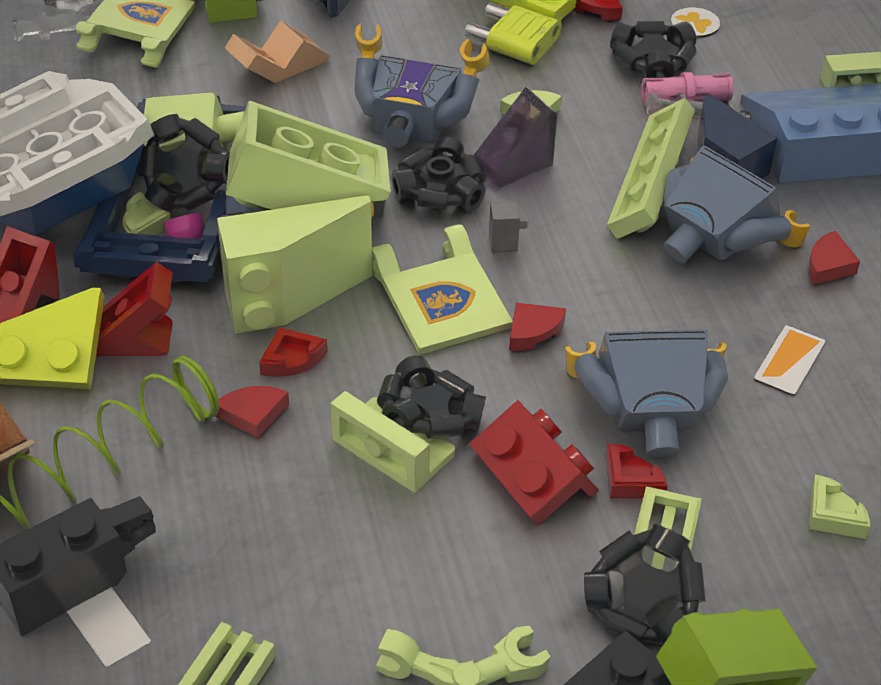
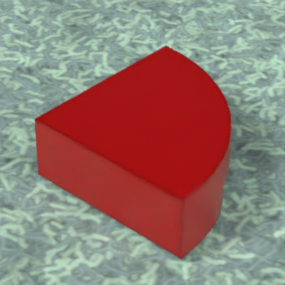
M576 0V7L574 9L581 14H584V10L601 14V20L604 21L622 20L623 7L618 0Z
M833 231L822 236L814 244L809 260V277L815 285L855 275L858 272L860 260L840 235Z
M516 302L509 350H531L535 348V343L546 340L551 336L554 338L559 335L565 324L566 308Z
M279 327L259 361L260 375L273 377L290 376L314 367L328 352L327 339Z
M270 386L240 388L219 398V411L214 417L259 438L288 407L289 393L283 389Z
M607 443L605 457L610 498H643L646 486L667 491L668 485L665 475L657 465L654 464L652 466L646 460L635 455V449L620 444Z

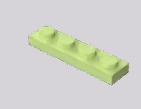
M686 98L649 115L606 225L617 239L635 231L637 233L644 232L652 227L659 218L658 213L663 202L666 176L670 170L675 169L679 162V155L684 141L689 134L688 130L695 113L694 108Z

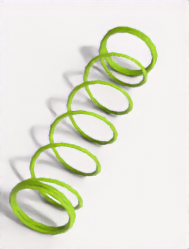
M182 355L173 360L171 367L173 380L158 374L145 376L140 385L139 393L142 415L121 401L108 399L102 402L97 412V430L101 445L90 435L78 428L69 426L58 428L53 439V455L58 475L33 456L18 453L12 457L8 464L7 477L15 508L1 495L0 502L14 515L25 530L31 528L18 500L12 475L13 464L15 460L20 458L28 459L41 467L60 485L72 503L77 502V498L68 485L59 460L58 438L65 431H73L88 440L107 459L114 473L121 476V470L111 457L102 430V411L110 404L119 405L136 416L147 427L154 443L159 448H164L163 440L149 421L144 403V387L149 380L154 378L162 379L174 386L199 421L205 422L206 419L213 418L219 411V398L213 383L202 367L193 359ZM180 363L190 369L200 381L210 402L211 411L206 410L190 392L181 373Z

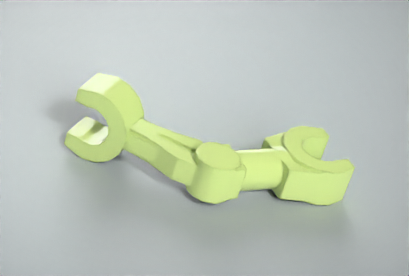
M530 626L516 627L510 631L506 637L493 647L491 656L476 663L473 660L458 663L453 659L438 658L420 651L419 646L410 636L397 630L387 629L378 647L377 653L381 654L375 670L395 679H404L409 677L410 674H414L427 679L434 685H488L503 677L508 683L539 678L547 670L551 656L547 650L535 656H525L519 652L520 649L531 645L534 632Z

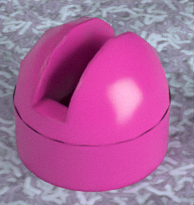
M201 213L176 217L163 223L167 236L201 239L205 229Z

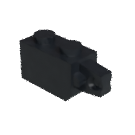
M141 496L101 510L90 497L0 543V605L21 637L66 613V611L119 584L127 573L124 557L132 552L137 544L156 533L152 510Z

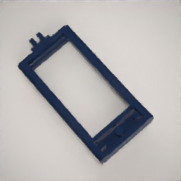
M146 99L139 102L137 109L143 115ZM220 104L224 115L245 111L247 107ZM139 159V162H138V165H137V168H136V171H135V175H134V178H133L131 187H132V185H133V182H134V180H135L136 174H137L138 169H139V167H140V159ZM223 183L216 191L201 239L115 232L130 193V187L97 205L89 227L73 254L74 266L80 268V272L110 274L117 278L127 279L139 277L155 262H158L173 272L171 283L181 281L208 282L209 278H213L221 258L217 218L226 215L227 184Z

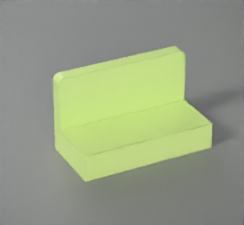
M344 391L330 403L332 440L413 493H416L455 456V446L445 439H428L424 433H411L381 414L383 409L377 404V397H373L364 403Z

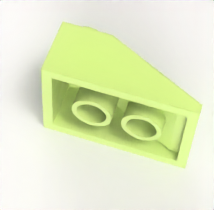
M249 100L230 149L226 195L234 197L237 202L250 208H259L261 206L270 210L369 195L371 202L388 199L391 189L387 148Z
M369 195L217 218L225 294L235 334L285 326L372 277L371 200Z

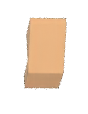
M282 21L278 23L262 49L235 34L232 35L224 47L247 69L274 83L323 64L330 57L326 51L307 35Z

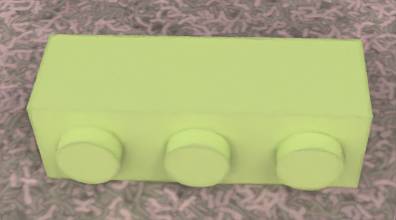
M881 52L825 56L820 75L823 85L825 87L881 83Z

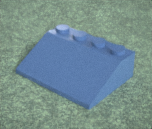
M881 83L741 95L740 101L748 119L777 137L771 169L778 183L881 175Z

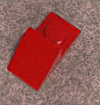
M8 226L0 243V323L35 310L40 295L57 301L60 296L55 243Z
M155 262L103 306L96 356H164L168 353L173 323L172 319L165 314L172 303V297L169 294L173 272Z

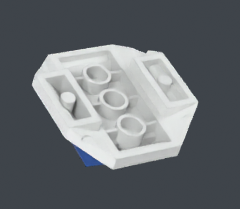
M47 71L1 93L0 223L36 236L130 188L144 143L154 136L148 119L113 83L92 79L69 80L67 74Z

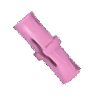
M682 72L678 77L643 78L641 84V96L644 106L675 103L683 98H686L690 105L693 106L695 102H703L704 97L709 94L720 101H731L733 96V79L730 73L693 75L692 72Z

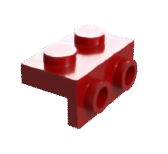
M517 400L469 444L526 514L536 524L540 525L580 488L590 497L594 496L599 489L587 476L595 468L573 444L564 450L555 440L563 432L541 408L532 414Z

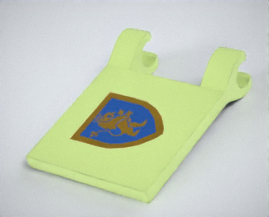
M103 0L87 21H79L77 23L76 33L81 34V37L76 47L79 50L94 52L102 33L141 42V49L145 50L144 57L141 59V65L158 68L167 46L195 9V1Z
M460 224L444 228V235L448 241L443 243V252L448 259L400 272L395 253L390 244L372 247V255L375 259L372 261V273L382 283L419 355L512 328L513 321L473 253L467 232L463 225Z

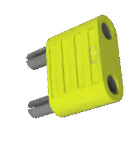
M490 2L485 8V16L499 21L491 29L470 22L466 25L464 34L466 37L486 43L488 50L534 65L556 42L560 35L562 23L561 20L516 5L509 9Z

